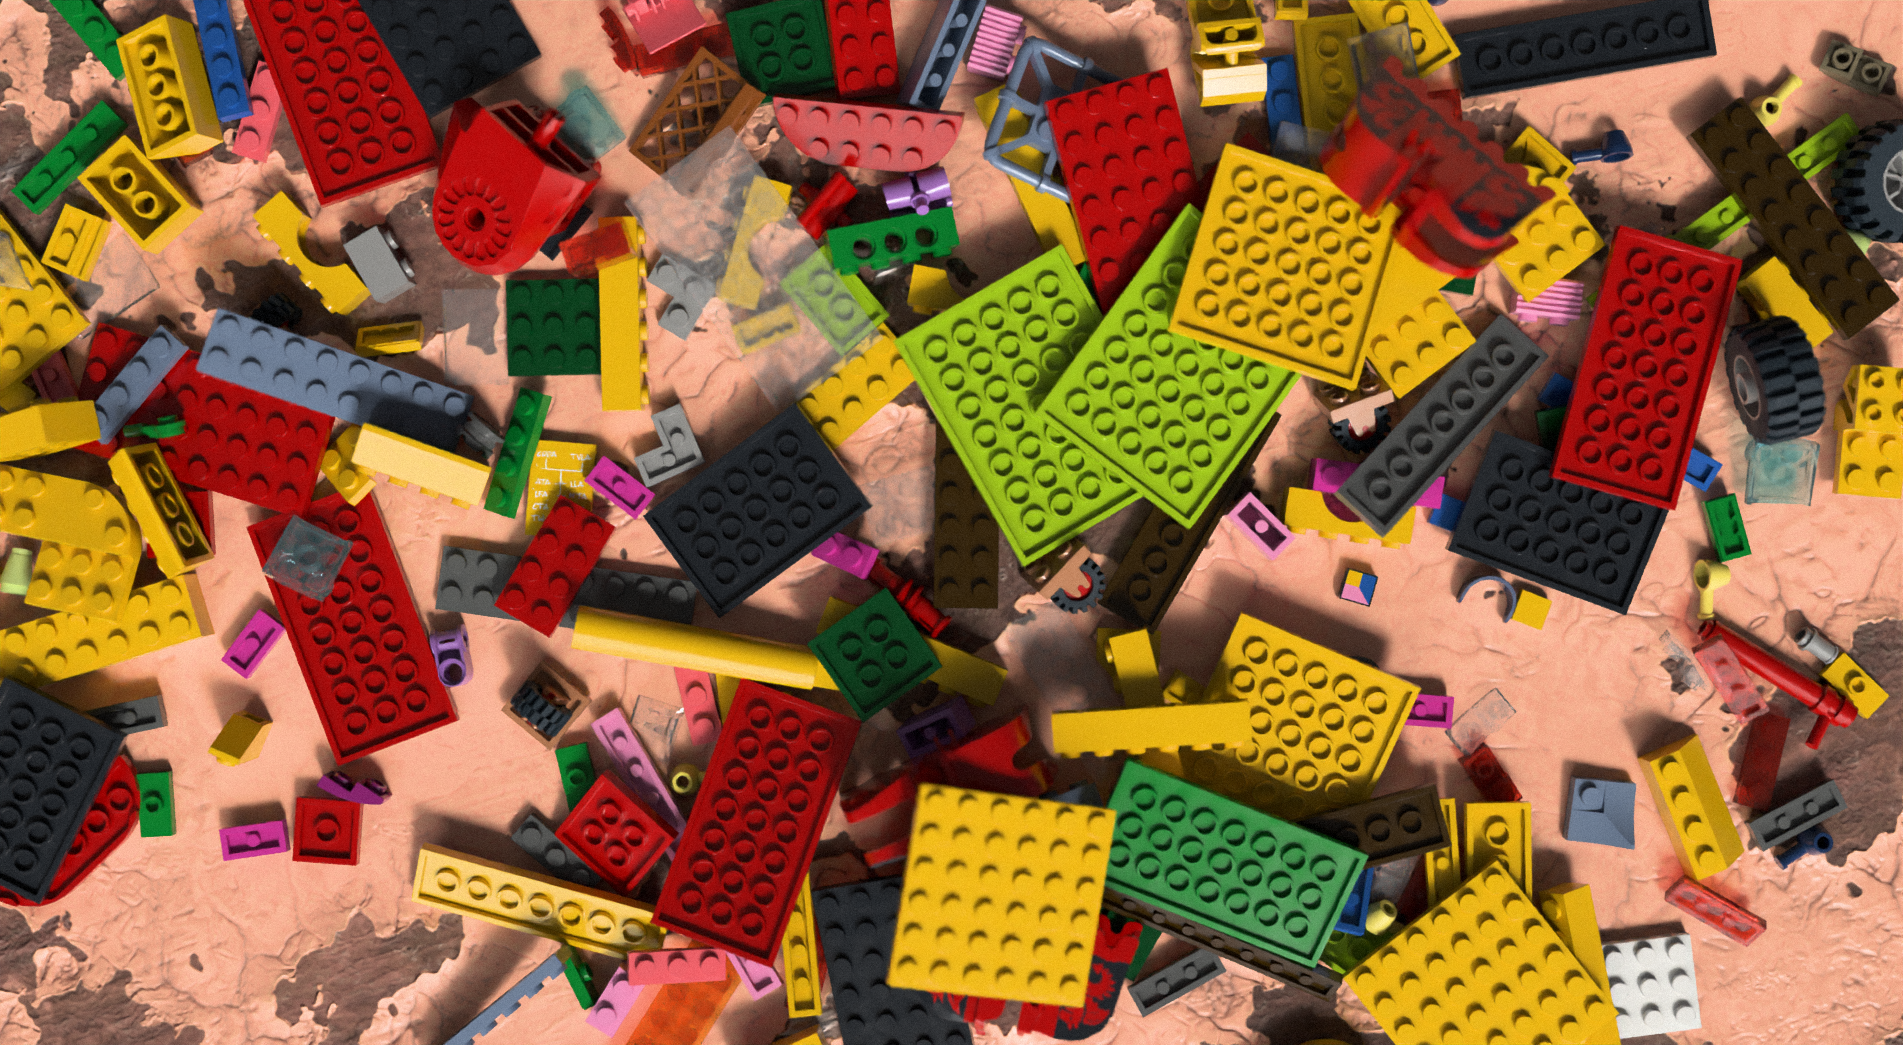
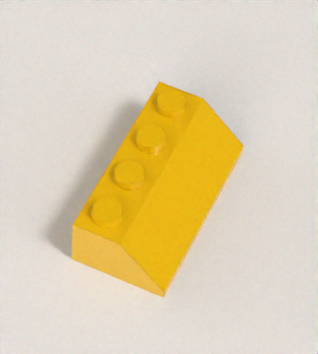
M164 14L116 40L147 159L155 160L199 154L224 141L192 23Z
M364 423L351 461L353 464L358 465L356 471L372 477H375L377 472L390 476L388 479L389 483L403 488H407L408 483L421 487L419 491L421 494L438 499L439 494L451 497L450 504L469 510L471 505L478 506L492 469L489 466Z
M157 443L123 448L108 461L112 470V478L121 487L127 499L128 509L136 516L142 528V536L151 545L157 557L158 567L166 574L167 578L170 579L183 575L215 559Z
M1692 734L1637 757L1684 874L1699 881L1728 869L1745 852V849L1698 734Z

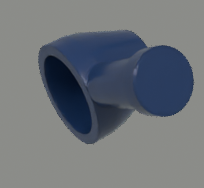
M1612 130L1603 134L1601 146L1598 148L1570 149V162L1574 165L1600 160L1602 163L1622 162L1633 157V148L1623 130Z
M1816 824L1798 833L1797 844L1784 853L1774 856V861L1780 869L1785 870L1788 868V865L1805 854L1812 856L1823 855L1833 847L1832 836L1825 827ZM1820 837H1822L1823 844L1820 847H1818L1817 841Z

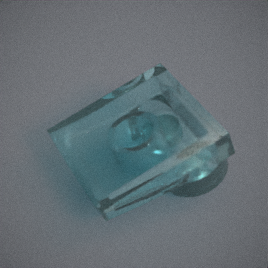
M587 85L572 91L567 96L566 101L556 108L560 112L557 119L561 115H564L566 118V122L561 126L556 135L583 160L588 157H595L596 160L594 162H596L627 138Z
M1797 438L1774 445H1764L1752 439L1745 448V459L1748 462L1744 503L1747 505L1766 503L1811 506L1820 444L1816 441Z
M293 515L261 571L278 583L309 598L323 602L324 598L332 592L334 580L345 562L353 542L343 540L305 522L299 516Z

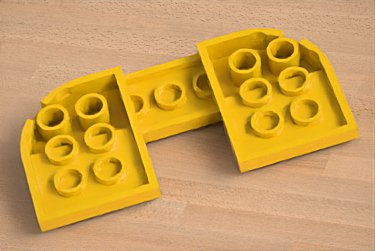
M1525 166L1530 173L1528 182L1531 185H1547L1556 192L1557 196L1535 211L1511 233L1518 239L1519 243L1493 262L1514 290L1522 296L1526 303H1529L1606 244L1568 195L1570 189L1560 179L1545 170ZM1400 246L1396 253L1365 358L1381 380L1392 390L1396 400L1403 397L1476 342V339L1439 292L1440 288L1455 277L1426 266Z
M0 464V532L43 540L24 603L121 624L142 551L141 529L139 523L135 521L128 509L127 503L114 493L93 483Z

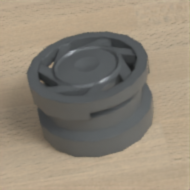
M471 410L468 415L472 421L466 420L464 424L459 423L454 431L459 437L463 434L462 438L475 452L482 451L483 454L481 456L489 459L494 454L493 449L497 446L496 442L503 444L505 438L487 420Z

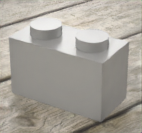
M375 226L343 245L375 301L385 304L417 285L412 278L416 273L406 258L401 259L396 250L399 247V243L390 230L385 231Z

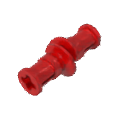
M878 556L867 580L879 590L887 587L901 608L909 614V617L915 622L918 621L932 633L931 637L936 639L953 617L950 615L945 616L937 608H934L928 598L920 595L925 587L923 584L913 589V578L906 583L904 578L899 574H895L882 563L883 559Z

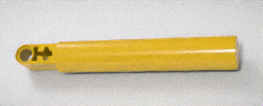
M579 605L571 645L572 649L805 690H812L814 686L840 691L807 645Z

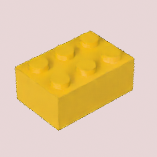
M126 134L77 177L144 251L157 255L205 212L157 159H147L144 145L139 140Z
M78 396L58 399V403H51L50 398L30 401V407L29 405L9 408V414L8 412L0 413V462L40 458L101 439L93 400L79 401Z

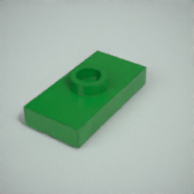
M1728 493L1700 501L1717 562L1722 563L1751 555L1750 545L1735 493Z
M588 742L555 750L569 812L573 811L597 781Z
M160 771L136 774L141 798L139 810L141 838L176 835L173 772Z
M565 944L573 954L565 962L568 968L564 971V974L582 1009L587 1010L595 1006L600 998L592 982L593 972L587 962H582L575 946Z

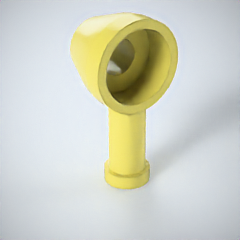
M1790 74L1787 80L1772 95H1760L1751 100L1748 106L1765 127L1771 126L1778 121L1782 114V102L1796 88H1800L1803 82L1797 75ZM1767 103L1773 107L1772 114L1766 110Z
M1708 559L1699 560L1695 564L1693 572L1695 585L1700 590V606L1697 618L1713 620L1714 590L1729 583L1731 572L1729 567L1723 563Z
M681 763L671 771L669 777L670 786L680 795L693 794L702 784L706 771H700L691 763ZM680 776L687 777L689 780L688 786H681L678 778Z
M1381 900L1369 904L1365 928L1372 934L1381 936L1389 931L1395 935L1405 925L1395 921L1397 909L1392 902Z

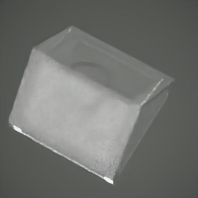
M1408 22L1363 32L1347 39L1357 91L1375 75L1390 55L1395 56L1402 62L1404 68L1401 73L1406 79L1419 78Z

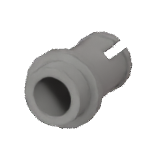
M1804 627L1795 636L1794 642L1797 643V647L1801 651H1809L1825 664H1830L1839 654V648L1819 636L1818 631L1814 628Z

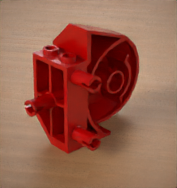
M472 97L454 102L435 182L432 217L435 232L440 241L460 265L476 273L493 276L520 269L536 256L548 237L565 231L602 178L600 175L602 170L600 161L594 162L596 160L595 157H588L583 160L556 135L561 126L566 122V118L564 115H561L557 119L560 112L554 108H548L546 113H544L543 109L536 111L540 108L539 106L533 105L526 108L517 99L505 102L499 101L487 107L481 106Z

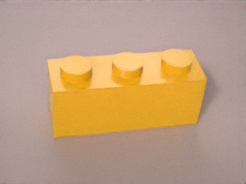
M1775 256L1761 260L1738 278L1736 289L1761 320L1779 315L1791 317L1799 323L1800 328L1804 329L1807 339L1811 341L1813 348L1834 332L1828 325L1830 323L1821 310L1813 306L1809 301L1810 296L1801 285L1795 283L1789 275V269L1782 260L1777 259Z

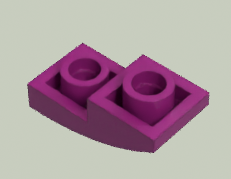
M331 771L324 774L317 784L318 787L337 797L362 804L381 805L392 797V794L386 791L387 786L375 778H364L354 785L352 784L353 779L341 771Z

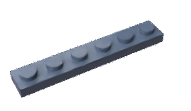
M564 944L441 1045H473L475 1041L472 1038L478 1033L483 1037L498 1025L495 1019L501 1014L507 1018L521 1006L519 1000L526 995L531 999L544 987L542 983L544 979L550 976L554 980L568 968L565 962L573 953Z

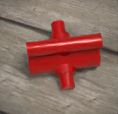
M836 171L821 189L818 187L813 188L807 182L800 186L798 192L806 198L808 205L794 222L812 238L818 240L831 224L835 226L840 225L841 227L854 224V220L846 215L847 210L844 208L858 193V190L839 171Z

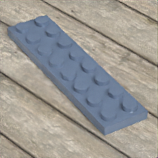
M219 307L196 371L360 426L367 423L452 454L455 453L460 439L454 429L459 423L464 424L467 420L475 397Z

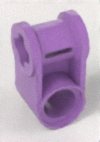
M458 624L454 629L440 632L437 629L431 630L430 645L435 657L439 680L448 687L468 684L474 675V668L469 650V636L465 625ZM455 639L453 642L445 643L446 640ZM454 663L458 664L462 669V676L458 681L453 680L450 676V668Z

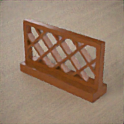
M701 46L631 146L629 152L673 186L672 188L681 196L693 199L766 97V94L705 47ZM707 58L713 63L715 77L700 79L698 68L703 60ZM720 69L723 70L727 75H721ZM734 79L741 87L734 97L724 98L722 81ZM715 82L717 100L702 102L700 85ZM694 86L696 103L681 106L680 93L685 87ZM718 105L720 117L715 123L705 125L703 107ZM697 109L699 126L684 128L682 111ZM676 112L678 129L663 132L662 119L666 114ZM700 131L701 144L696 150L687 151L685 134ZM678 135L680 152L666 154L664 137ZM657 138L659 156L647 157L641 152V149L648 140ZM681 157L683 169L675 179L668 173L667 159ZM655 161H660L661 167Z

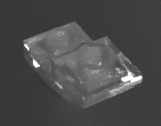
M1666 629L1659 638L1665 646L1662 651L1676 662L1681 658L1683 659L1676 667L1683 675L1680 680L1694 691H1697L1700 687L1708 693L1712 687L1704 669L1689 649Z
M1493 688L1452 723V729L1447 728L1444 733L1464 756L1471 755L1490 734L1497 733L1517 711L1497 688Z
M1418 855L1374 867L1370 900L1375 902L1388 900L1396 906L1410 879Z

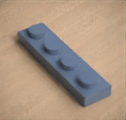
M160 325L94 403L102 437L98 441L101 444H109L189 349V346L167 326Z

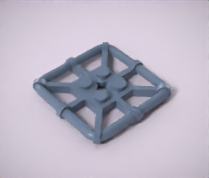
M1034 35L1025 38L1017 53L1005 88L1001 89L998 94L999 104L985 138V152L982 153L984 160H988L995 168L1034 186L1035 191L1041 194L1046 192L1070 204L1066 187L1052 181L1050 177L1058 157L1043 103L1082 92L1087 76L1106 85L1125 79L1095 65L1093 59L1087 56L1081 58L1048 40L1037 38ZM1041 52L1077 70L1070 91L1053 84ZM1029 59L1041 87L1036 105L1018 97L1016 94ZM1011 107L1031 116L1023 137L997 146ZM1025 145L1046 154L1039 174L1001 155Z

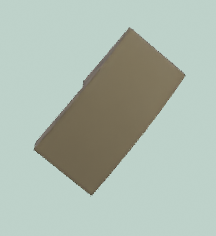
M1832 39L1819 67V71L1856 90L1878 97L1893 64L1862 54L1863 49Z

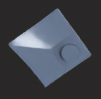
M1571 776L1562 837L1567 841L1595 843L1635 850L1634 807L1637 783L1630 780Z

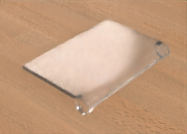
M126 234L121 235L103 247L89 282L82 281L66 273L57 278L58 282L92 323L76 336L80 341L95 332L99 322L107 324L160 288V284Z
M443 289L444 386L510 385V377L508 376L506 289Z

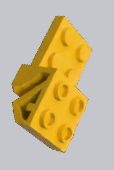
M1185 0L1193 36L1189 54L1200 107L1263 101L1267 91L1266 63L1255 54L1254 50H1259V48L1265 46V36L1261 17H1256L1253 0Z
M1864 364L1852 365L1843 384L1847 399L1838 401L1834 410L1833 431H1838L1832 494L1901 499L1903 484V368Z

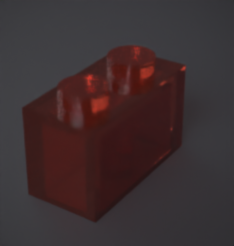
M621 221L559 243L568 272L576 278L638 257L628 227Z

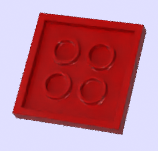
M609 769L601 774L554 833L562 843L623 897H626L680 834Z

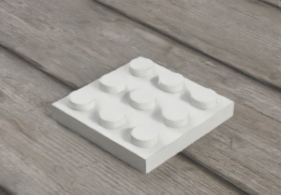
M1688 932L1601 942L1613 1006L1619 1012L1616 1016L1620 1039L1702 1028L1691 937Z

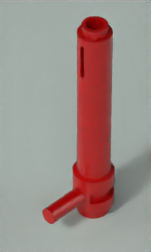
M1705 620L1699 627L1697 634L1701 636V641L1804 703L1809 711L1818 716L1805 742V745L1809 748L1818 749L1829 724L1835 727L1841 726L1846 728L1855 720L1859 709L1854 705V701L1845 695H1837V690L1829 685L1819 684L1717 620Z

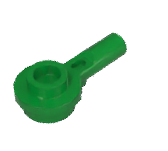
M177 414L158 417L157 424L138 423L125 425L123 433L127 438L149 435L150 438L155 437V439L167 438L185 433L183 425H186L185 419H178Z

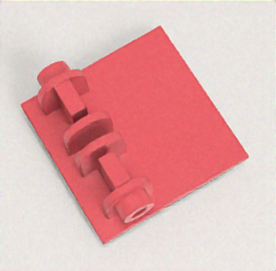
M626 0L627 3L622 5L623 12L650 55L707 25L692 0Z

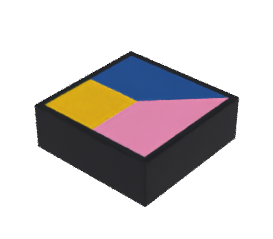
M1346 567L1337 598L1370 607L1379 576Z

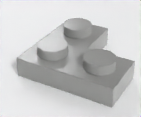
M662 254L646 280L673 297L657 325L687 342L714 297L716 285L667 255Z
M680 403L650 416L663 446L634 458L646 488L706 463Z

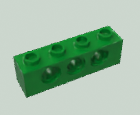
M952 206L929 210L925 215L914 213L827 230L823 235L831 273L840 272L841 277L859 273V268L871 266L872 270L888 268L891 266V261L901 259L903 264L915 263L922 260L921 255L933 253L934 258L949 256L952 254V249H955L960 244ZM916 230H925L930 236V243L921 244L918 242ZM891 235L896 237L899 241V249L895 251L888 249L884 242L885 236ZM855 242L865 243L869 250L868 256H858L853 250V244Z

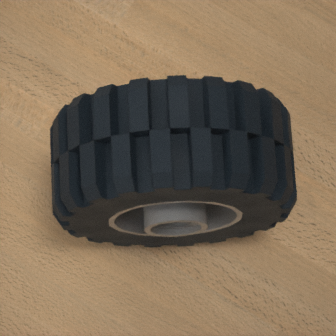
M1903 119L1883 120L1860 129L1858 135L1851 136L1845 143L1847 150L1839 151L1836 157V161L1839 162L1837 169H1832L1831 179H1835V187L1831 188V197H1836L1837 204L1834 205V208L1838 215L1845 216L1842 221L1848 229L1863 231L1864 236L1871 238L1874 242L1903 243Z
M1784 315L1735 327L1728 334V340L1725 342L1726 374L1730 383V391L1734 398V405L1740 414L1742 423L1747 427L1749 435L1753 436L1756 442L1764 445H1774L1816 433L1824 423L1826 393L1823 389L1824 380L1819 370L1818 358L1815 357L1814 348L1811 341H1808L1804 329L1799 327V323L1796 320Z

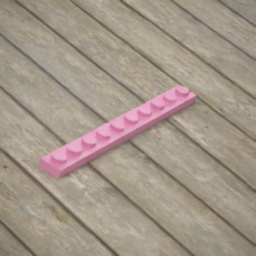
M617 707L590 725L625 784L680 833L666 850V853L673 862L688 820L621 707ZM726 952L754 1001L784 983L775 966L771 969Z

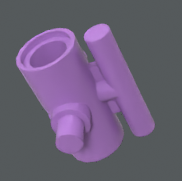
M943 166L924 172H904L903 178L881 184L890 218L914 213L925 215L929 210L953 206L951 191Z

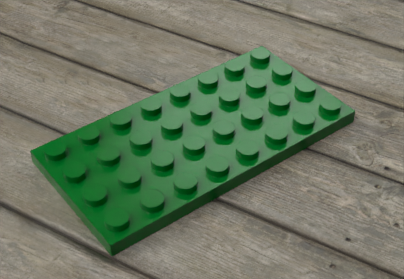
M1128 756L1105 805L1106 808L1116 810L1104 886L1312 968H1315L1368 858L1365 850Z

